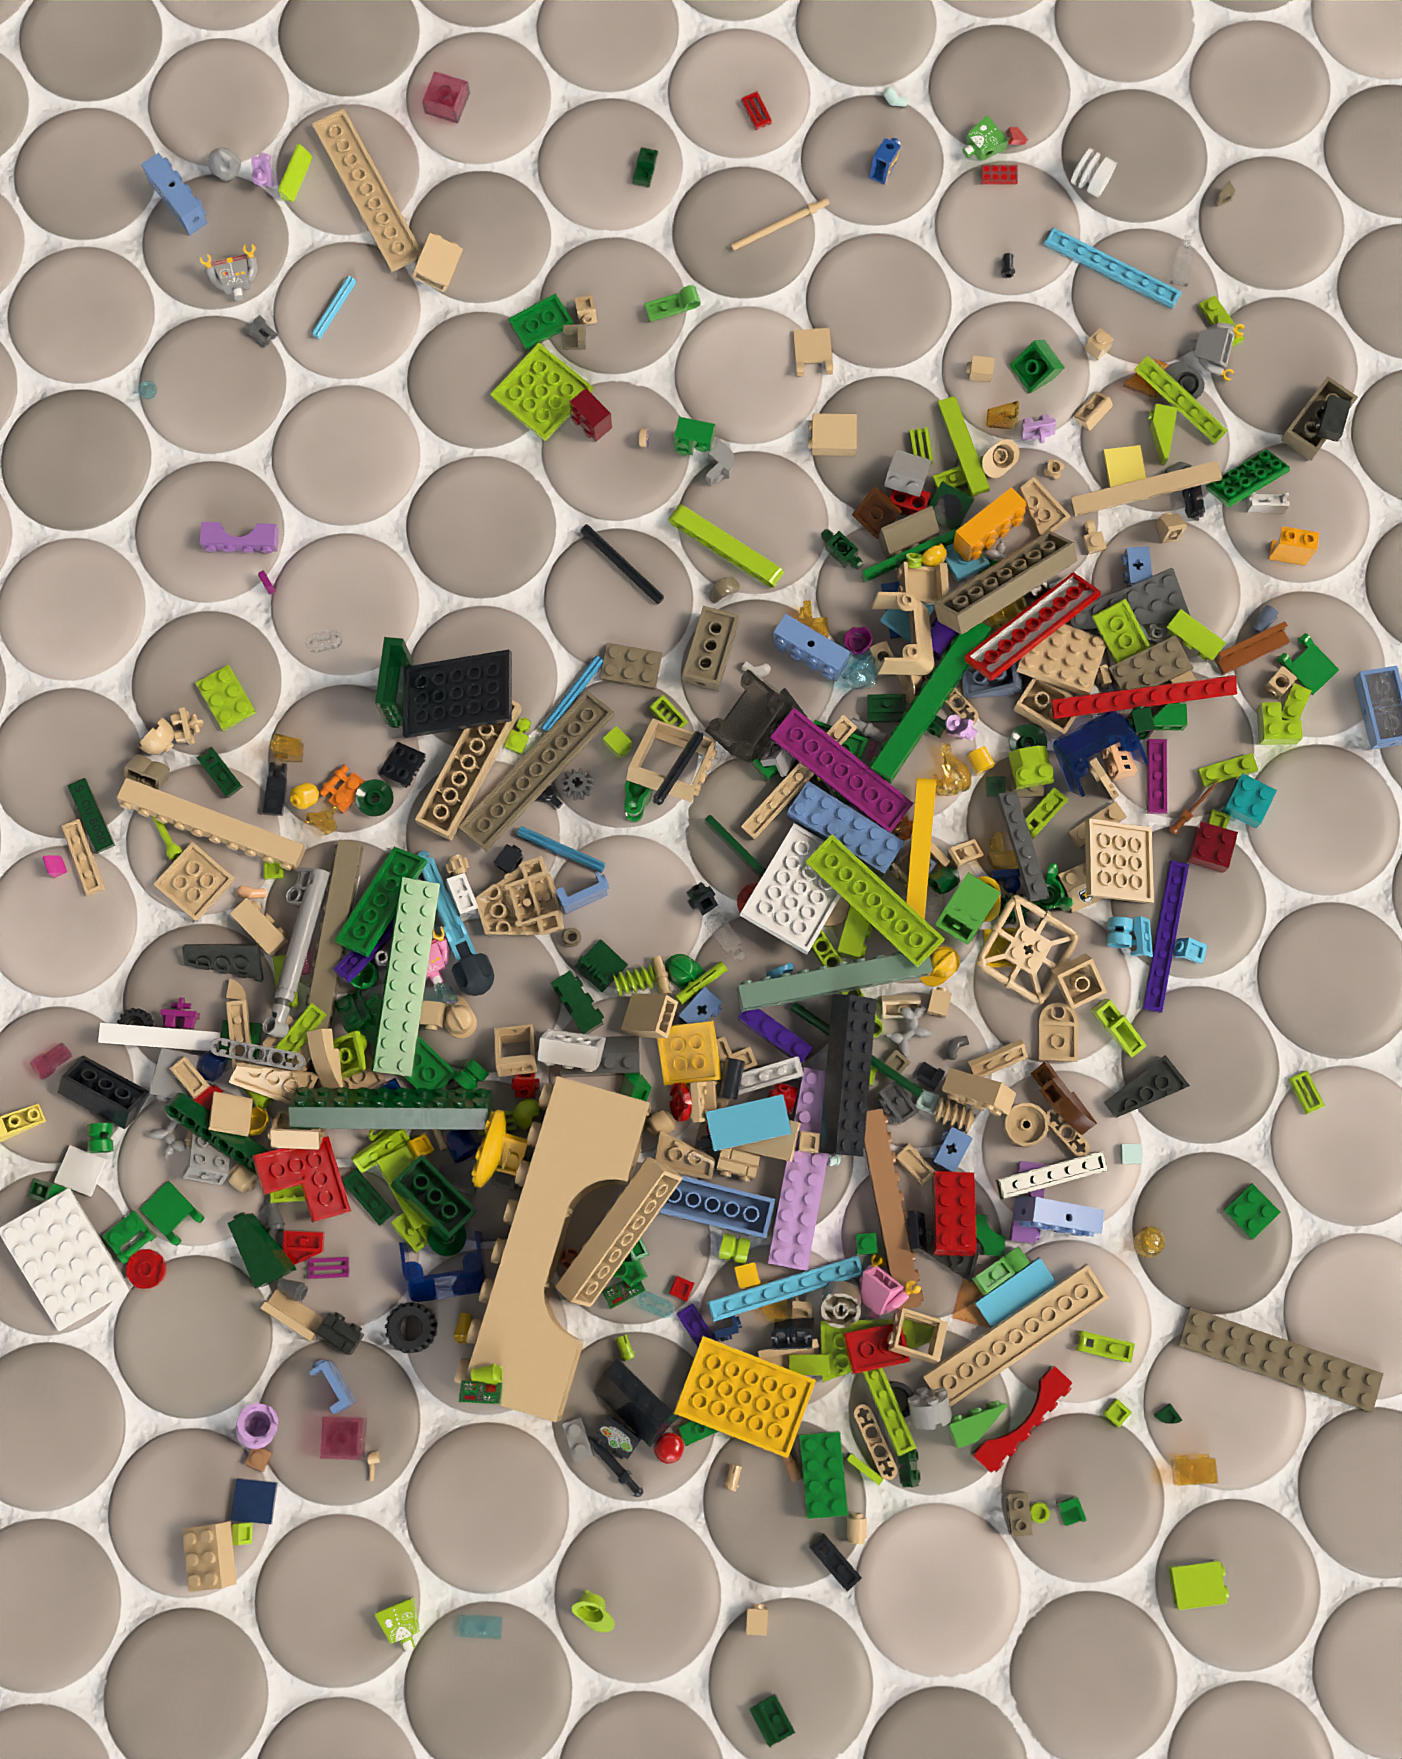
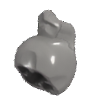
M216 148L208 157V168L214 176L224 181H230L239 172L241 161L232 150Z

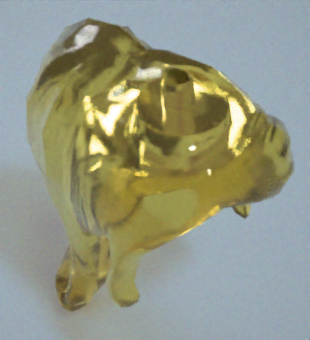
M943 743L942 758L944 763L942 767L945 773L941 781L938 780L936 774L932 775L936 779L935 793L939 796H953L960 791L965 792L969 790L972 777L968 767L952 753L950 743Z

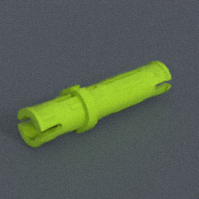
M719 961V963L694 982L690 981L686 988L675 994V998L683 1005L694 995L697 996L704 987L727 972V967L722 961Z

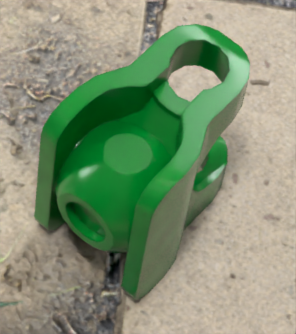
M626 780L625 815L628 821L637 823L643 817L645 807L651 800L653 789Z

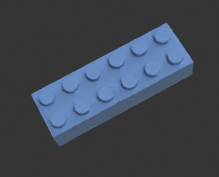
M807 781L787 811L786 817L818 838L826 841L833 834L873 873L881 878L884 877L905 843L809 781Z
M682 1176L683 1179L658 1212L766 1239L775 1199Z

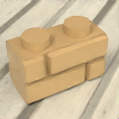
M732 1148L721 1150L716 1170L720 1171L719 1175L731 1177V1174L739 1176L741 1181L750 1182L751 1179L755 1180L760 1156Z

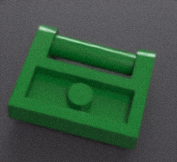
M136 1211L131 1212L102 1236L123 1264L128 1262L129 1257L147 1242H152L156 1238ZM141 1231L144 1233V1236L126 1251L121 1249Z

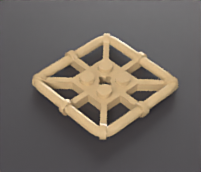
M1013 895L1005 905L995 925L991 926V932L978 954L976 965L985 973L1003 983L1007 989L1011 988L1038 1005L1043 1004L1054 988L1056 981L1052 974L1041 993L1037 977L1041 964L1043 963L1049 968L1054 969L1067 963L1077 946L1078 939H1080L1079 934H1076L1071 927L1052 916V913L1048 910L1044 911L1032 902H1029V900ZM1020 905L1041 917L1034 930L1025 925ZM1012 909H1014L1018 926L1011 936L1001 928ZM1046 922H1049L1069 936L1048 940L1040 935ZM998 935L1008 941L1002 954L985 958ZM1070 941L1057 965L1045 958L1051 946ZM1030 945L1031 952L1025 954L1024 946ZM1006 959L1014 964V967L1009 976L1006 977L987 965V963ZM1020 969L1030 975L1034 994L1014 982Z

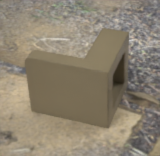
M563 325L564 349L586 350L585 325Z

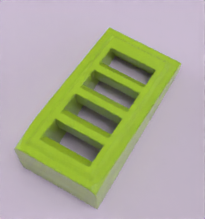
M661 695L647 708L659 721L672 725L679 719L681 722L676 727L683 728L688 723L684 716L664 695ZM663 703L665 706L658 711L656 708ZM668 708L670 711L663 716L662 713ZM674 714L675 717L668 722L667 719Z

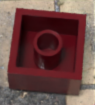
M587 388L569 401L571 420L575 425H580L584 429L583 432L589 439L593 438L597 442L612 429L611 413Z
M1201 821L1195 828L1187 862L1224 873L1230 866L1238 832Z

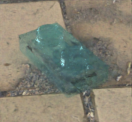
M462 1614L460 1637L501 1639L503 1617Z

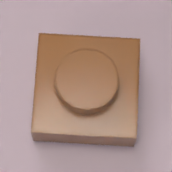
M264 1448L251 1449L245 1464L264 1472L273 1452Z

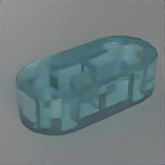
M643 1292L638 1298V1304L641 1308L662 1318H668L674 1312V1306L670 1301L651 1292ZM650 1295V1300L656 1302L655 1305L647 1304V1306H644V1302L641 1300L642 1297ZM665 1303H668V1308L671 1309L670 1313L661 1314L662 1310L656 1307L657 1304L664 1306Z

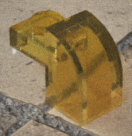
M1024 596L988 617L987 620L990 625L1002 627L1028 607Z
M811 600L803 601V607H799L800 619H797V621L829 638L828 618H812Z
M1002 832L994 833L992 839L989 840L990 849L994 850V852H989L987 855L989 864L995 870L1002 873L1020 872L1013 850L1004 851Z

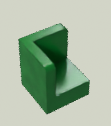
M762 757L759 759L755 758L753 766L766 781H769L779 772L776 765L763 766L760 761Z
M625 1074L620 1086V1092L625 1096L646 1102L652 1087L642 1074Z
M1077 1496L1056 1503L1065 1526L1080 1521H1087Z

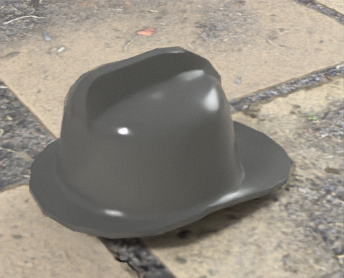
M1174 362L1166 367L1165 371L1195 399L1202 395L1205 383L1198 372L1183 362Z

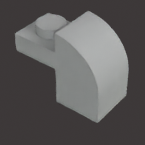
M719 441L711 449V452H708V460L714 465L706 474V482L710 486L714 483H719L724 475L730 479L734 472V454L723 441Z

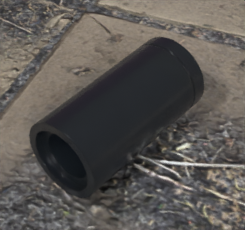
M726 1057L718 1096L737 1100L745 1061Z

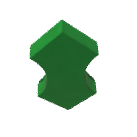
M976 1214V1239L982 1245L983 1254L1005 1256V1236L991 1230L987 1223L986 1215Z
M636 1259L631 1262L623 1261L613 1277L621 1278L628 1286L633 1287L647 1278L648 1275L640 1260Z

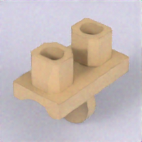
M185 707L179 708L180 712L171 715L174 727L183 726V730L174 732L175 740L177 743L187 742L189 745L195 744L192 729H194L195 734H199V728L204 726V721L198 720L196 714L191 715V721L189 712L186 711Z

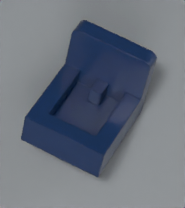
M731 1316L733 1326L714 1331L716 1339L720 1338L721 1342L733 1339L732 1335L739 1333V1328H742L739 1316Z

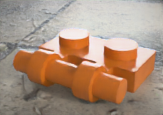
M345 764L340 769L334 771L333 777L328 782L326 781L322 785L323 788L319 791V794L323 797L330 792L333 796L328 801L343 814L355 802L356 792L359 786L365 782L354 772L347 777L345 773L349 768ZM341 779L344 783L336 790L334 786Z

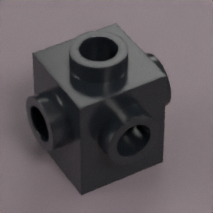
M702 882L694 885L686 892L689 900H687L688 904L693 910L697 909L702 916L718 906L714 898L715 892L710 886L706 887Z

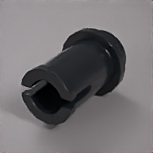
M1012 253L1002 255L1001 274L1004 278H1011L1015 273L1013 268L1014 255Z

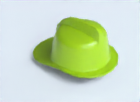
M585 1590L579 1602L572 1605V1612L592 1630L603 1633L610 1632L614 1629L615 1622L606 1611L604 1598L598 1594H593L589 1590Z

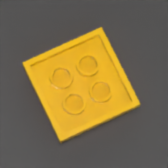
M714 1020L671 1025L667 1039L657 1038L664 1086L680 1082L694 1083L722 1079Z

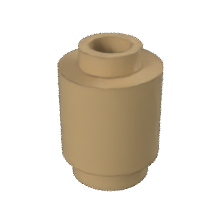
M854 1512L851 1513V1516L847 1517V1538H849L850 1544L865 1543L867 1538V1517H863V1513Z

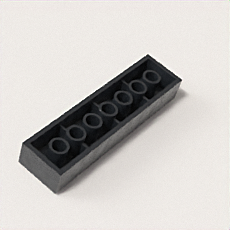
M833 994L819 1153L863 1157L877 999L843 994Z

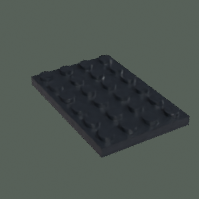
M509 649L404 667L403 736L405 738L512 721V652Z

